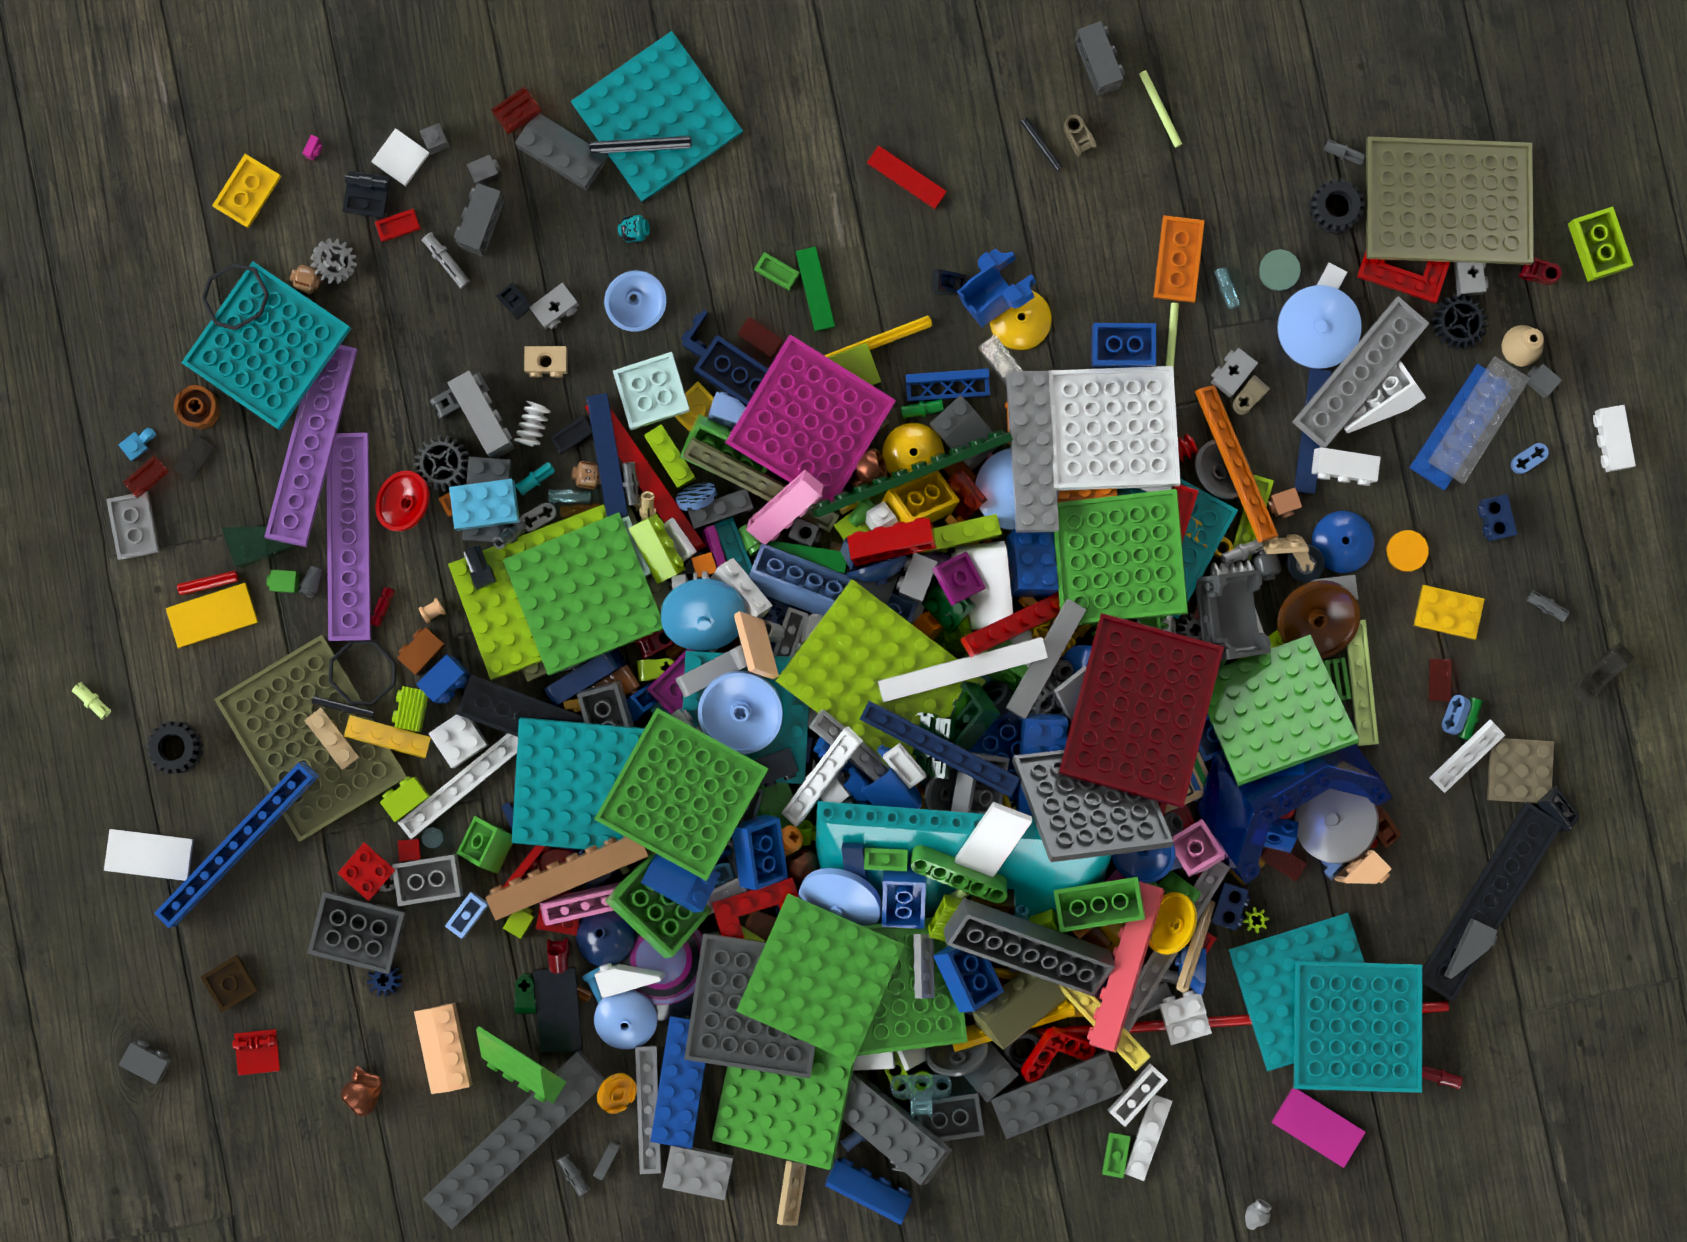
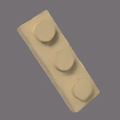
M319 708L304 720L342 770L360 758L323 708Z
M786 1161L777 1224L798 1225L807 1164Z

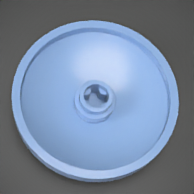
M1316 285L1304 288L1292 295L1281 309L1277 324L1279 341L1286 354L1300 365L1315 369L1335 366L1341 363L1359 342L1361 335L1359 311L1349 296L1334 287Z
M1011 448L994 454L983 464L977 475L975 496L984 516L997 514L1000 528L1013 531L1016 529Z
M731 671L715 678L703 691L698 706V720L703 733L741 754L754 753L770 744L778 734L783 718L782 701L777 690L762 676L748 671Z
M824 868L813 871L805 877L799 889L798 897L861 926L875 925L882 911V901L876 889L862 877L846 870Z

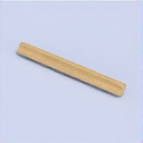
M1210 900L1197 921L1176 986L1177 990L1183 993L1189 990L1216 907V903Z

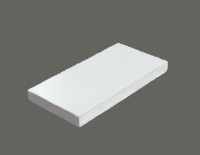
M993 802L956 855L955 863L994 877L1032 823V816Z
M110 829L104 871L185 881L189 877L194 839Z

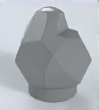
M1257 1199L1256 1202L1247 1207L1245 1221L1248 1229L1254 1230L1259 1226L1269 1223L1271 1216L1269 1212L1272 1208L1266 1201Z

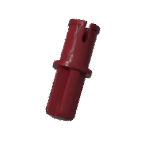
M1422 1066V1078L1437 1082V1085L1443 1084L1458 1090L1460 1089L1463 1077L1447 1073L1444 1069L1440 1071L1428 1066Z

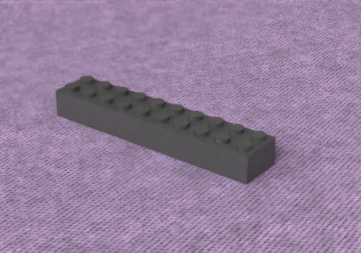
M577 1051L554 1073L567 1082L554 1103L547 1100L545 1103L533 1097L535 1095L534 1092L423 1198L451 1230L599 1090V1087L606 1078L580 1051Z

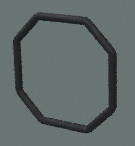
M233 263L209 277L202 301L215 325L238 330L262 316L269 293L257 269ZM238 267L254 272L265 295L259 313L236 326L217 321L206 297L212 280Z
M351 640L330 659L329 683L349 704L372 706L396 685L397 664L377 641ZM354 643L374 644L393 664L392 684L372 702L352 701L333 681V662Z

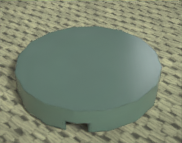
M1282 249L1273 250L1266 254L1259 266L1261 281L1266 287L1275 291H1284L1294 286L1301 272L1300 263L1296 256Z

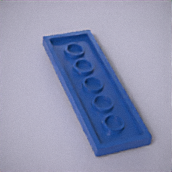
M1477 364L1409 468L1444 491L1513 386Z
M670 1016L650 1142L692 1149L706 1063L684 1060L690 1019Z

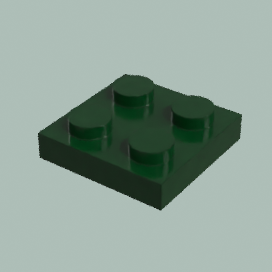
M940 583L922 602V605L949 634L954 632L976 607L969 597L951 606Z

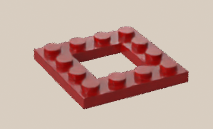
M1365 251L1357 274L1358 278L1434 304L1437 303L1450 262L1427 261L1423 276L1386 264L1383 259H1366Z
M790 877L758 890H748L711 902L721 935L745 939L738 917L774 905H779L781 910L787 894L798 897L793 878Z

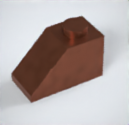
M1375 802L1379 815V828L1376 838L1387 849L1401 836V833L1388 813Z

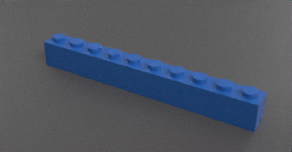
M306 762L297 763L154 914L168 928L176 926L314 783L319 775Z

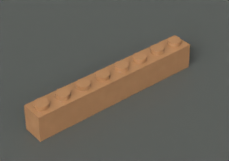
M625 836L617 840L615 837L605 840V845L598 848L596 845L585 849L584 854L579 856L577 853L569 855L565 858V862L559 864L558 861L547 865V869L541 872L539 869L528 873V877L521 880L520 877L509 881V885L506 887L496 886L489 890L490 893L485 898L495 920H498L649 856L651 851Z

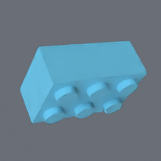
M513 479L449 487L454 529L457 531L520 523L515 481Z

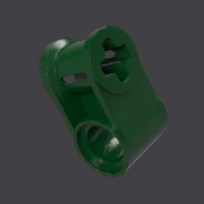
M529 973L520 975L515 982L514 1005L516 1015L537 1014L534 978ZM524 979L527 983H530L527 989L524 987V985L520 984L523 982Z

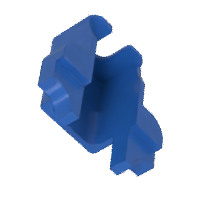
M994 249L990 253L986 252L978 259V266L981 272L957 290L962 304L981 327L1009 308H1019L1035 297L1031 291L1032 286L1036 283L1032 274L1018 284H1012L1011 286L1001 276L1000 270L1016 260L1015 254L1012 251L1001 253Z
M881 744L878 746L877 752L883 758V755L892 748H887ZM854 764L848 767L850 777L844 781V787L856 800H869L875 806L921 808L923 797L915 785L909 789L891 767L884 776L873 783L867 777L865 778Z

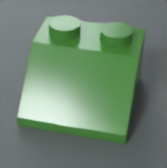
M474 816L456 854L483 869L498 874L513 844L512 834Z

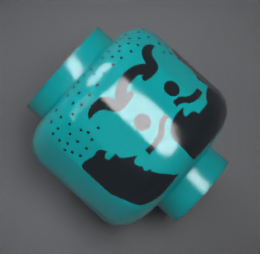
M642 215L623 217L621 224H618L619 236H623L627 243L644 241L650 233L648 220L644 219Z

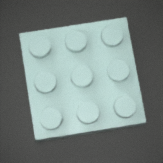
M672 352L613 370L631 430L690 412Z

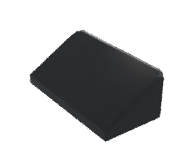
M1554 786L1538 801V805L1546 814L1563 824L1559 829L1560 832L1573 829L1580 815L1557 786Z

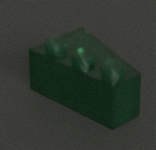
M267 526L222 528L234 565L238 568L246 567L299 546L265 538Z
M963 681L960 686L963 689L958 699H955L952 704L954 706L950 717H946V719H955L953 739H943L969 751L1000 715V712L980 684Z

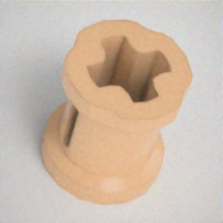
M435 598L434 602L425 607H419V611L427 624L430 623L431 619L440 614H446L438 598Z

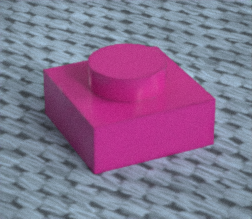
M310 135L302 154L314 161L315 157H318L322 151L321 140Z

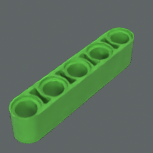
M918 845L912 849L911 869L914 872L993 903H1002L1007 899V879L1004 876L996 873L994 877L956 864L955 857L924 845Z

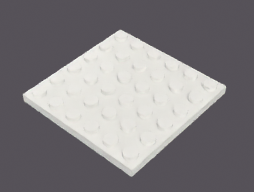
M1173 366L1048 371L1054 448L1053 477L1056 491L1180 486Z

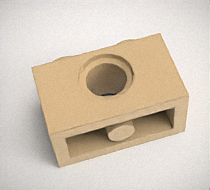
M525 346V373L530 374V377L534 378L542 377V374H550V377L555 378L568 374L567 347ZM546 357L551 358L552 363L549 367L541 366L542 359Z

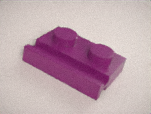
M714 525L706 527V529L701 531V535L706 546V552H712L716 568H718L726 561Z

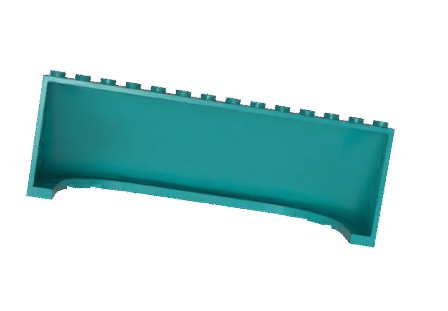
M818 801L816 855L820 869L836 868L844 870L841 850L842 843L864 844V851L865 848L908 850L907 864H911L912 849L918 845H924L956 857L985 814ZM1032 818V823L996 873L1007 879V889H1014L1013 916H1015L1016 907L1024 905L1023 912L1025 907L1029 909L1027 921H1029V917L1051 909L1057 915L1053 890L1104 882L1112 855L1050 863L1034 818ZM867 870L868 882L876 889L882 901L884 871ZM926 877L925 918H933L944 895L953 893L957 888ZM971 894L966 899L971 900ZM882 911L876 924H882Z

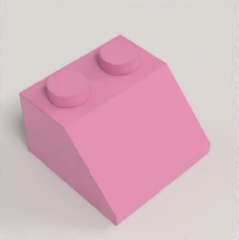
M1203 819L1172 837L1175 846V856L1189 877L1205 871L1225 859V853Z

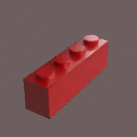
M919 517L907 523L897 522L890 527H875L872 531H857L847 536L850 558L854 566L937 548L933 524L930 518Z

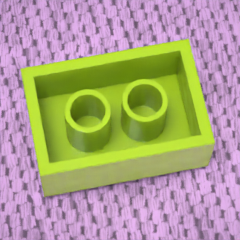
M1613 207L1573 219L1568 223L1588 282L1627 270L1633 266Z

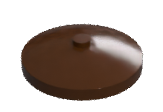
M1328 580L1313 581L1300 586L1285 599L1278 613V633L1284 644L1311 635L1321 659L1327 658L1343 650L1356 635L1360 624V608L1355 597L1343 585Z

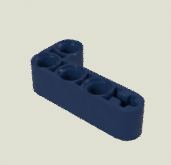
M614 649L595 657L551 684L544 691L551 703L559 706L564 701H568L576 696L580 691L586 690L624 667L627 663L619 649Z

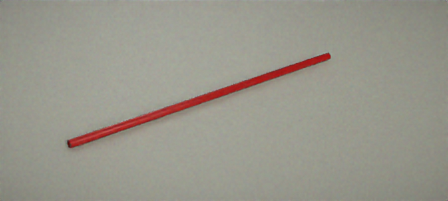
M1448 1001L1422 1003V1013L1449 1011ZM1249 1014L1207 1017L1210 1027L1252 1025ZM1163 1020L1135 1022L1129 1033L1166 1031ZM1082 1025L1058 1028L1079 1036H1088L1090 1028H1094V1026ZM1038 1028L1035 1030L1042 1037L1049 1028Z

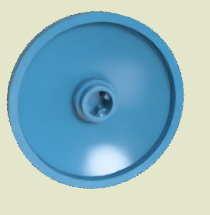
M714 579L691 580L674 588L665 598L661 608L662 627L666 635L674 643L686 649L695 651L718 649L729 644L739 635L734 614L739 611L746 613L745 604L741 595L733 587L722 581Z

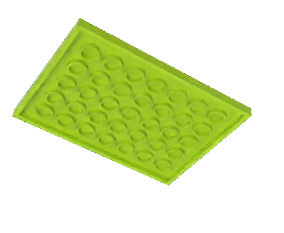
M604 504L518 537L517 541L507 544L502 549H497L494 546L483 550L488 566L490 565L497 582L482 589L476 590L465 558L448 564L491 681L542 662L503 559L606 518L607 514Z
M853 579L850 580L775 680L817 713L820 710H825L845 728L848 726L863 740L865 745L880 756L882 762L887 766L889 765L877 752V748L881 744L887 748H893L900 743L915 761L916 756L912 755V746L859 720L868 701L918 726L920 724V716L917 713L919 712L937 714L938 717H934V719H955L956 722L986 682L979 676L883 702L878 681L957 659Z

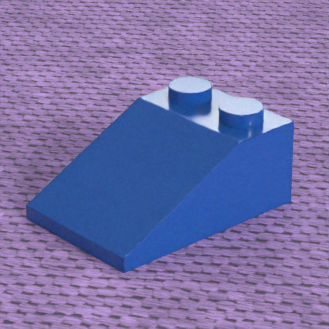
M655 853L641 883L686 909L697 913L704 910L721 873L713 869L708 880L705 881Z

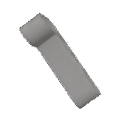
M742 645L676 678L675 680L684 698L707 687L718 676L746 667L747 663Z

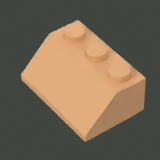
M1367 850L1359 858L1350 861L1334 879L1343 883H1383L1390 876L1388 872L1391 868L1374 850Z

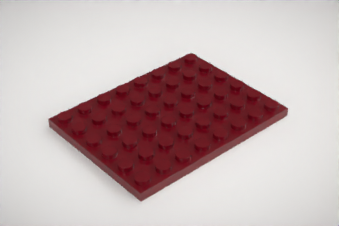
M1101 613L1058 774L1183 808L1224 647Z

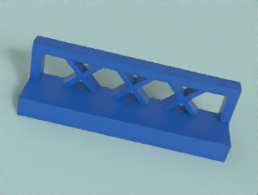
M989 369L906 374L907 402L956 399L960 395L963 398L990 396ZM977 380H984L985 392H976L971 385ZM955 382H961L966 386L962 393L957 394L950 387ZM935 383H940L946 388L941 395H935L929 389ZM910 385H920L925 391L921 396L911 397Z

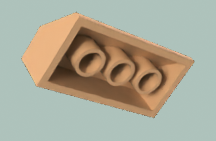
M456 1003L414 1011L431 1094L454 1091L473 1085Z

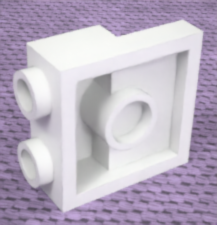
M1194 990L1183 993V998L1175 999V996L1162 999L1163 1003L1159 1004V1008L1171 1045L1212 1034L1202 996L1195 993Z

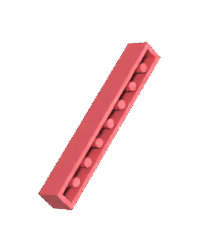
M1139 882L1146 919L1126 922L1125 926H1121L1118 938L1121 939L1119 947L1115 946L1112 955L1115 959V967L1107 977L1109 979L1107 986H1103L1100 999H1102V1003L1095 1010V1026L1090 1028L1087 1037L1090 1040L1089 1044L1091 1046L1116 1053L1165 893L1163 888Z

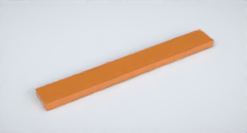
M1215 385L1196 390L1195 394L1258 543L1278 537Z

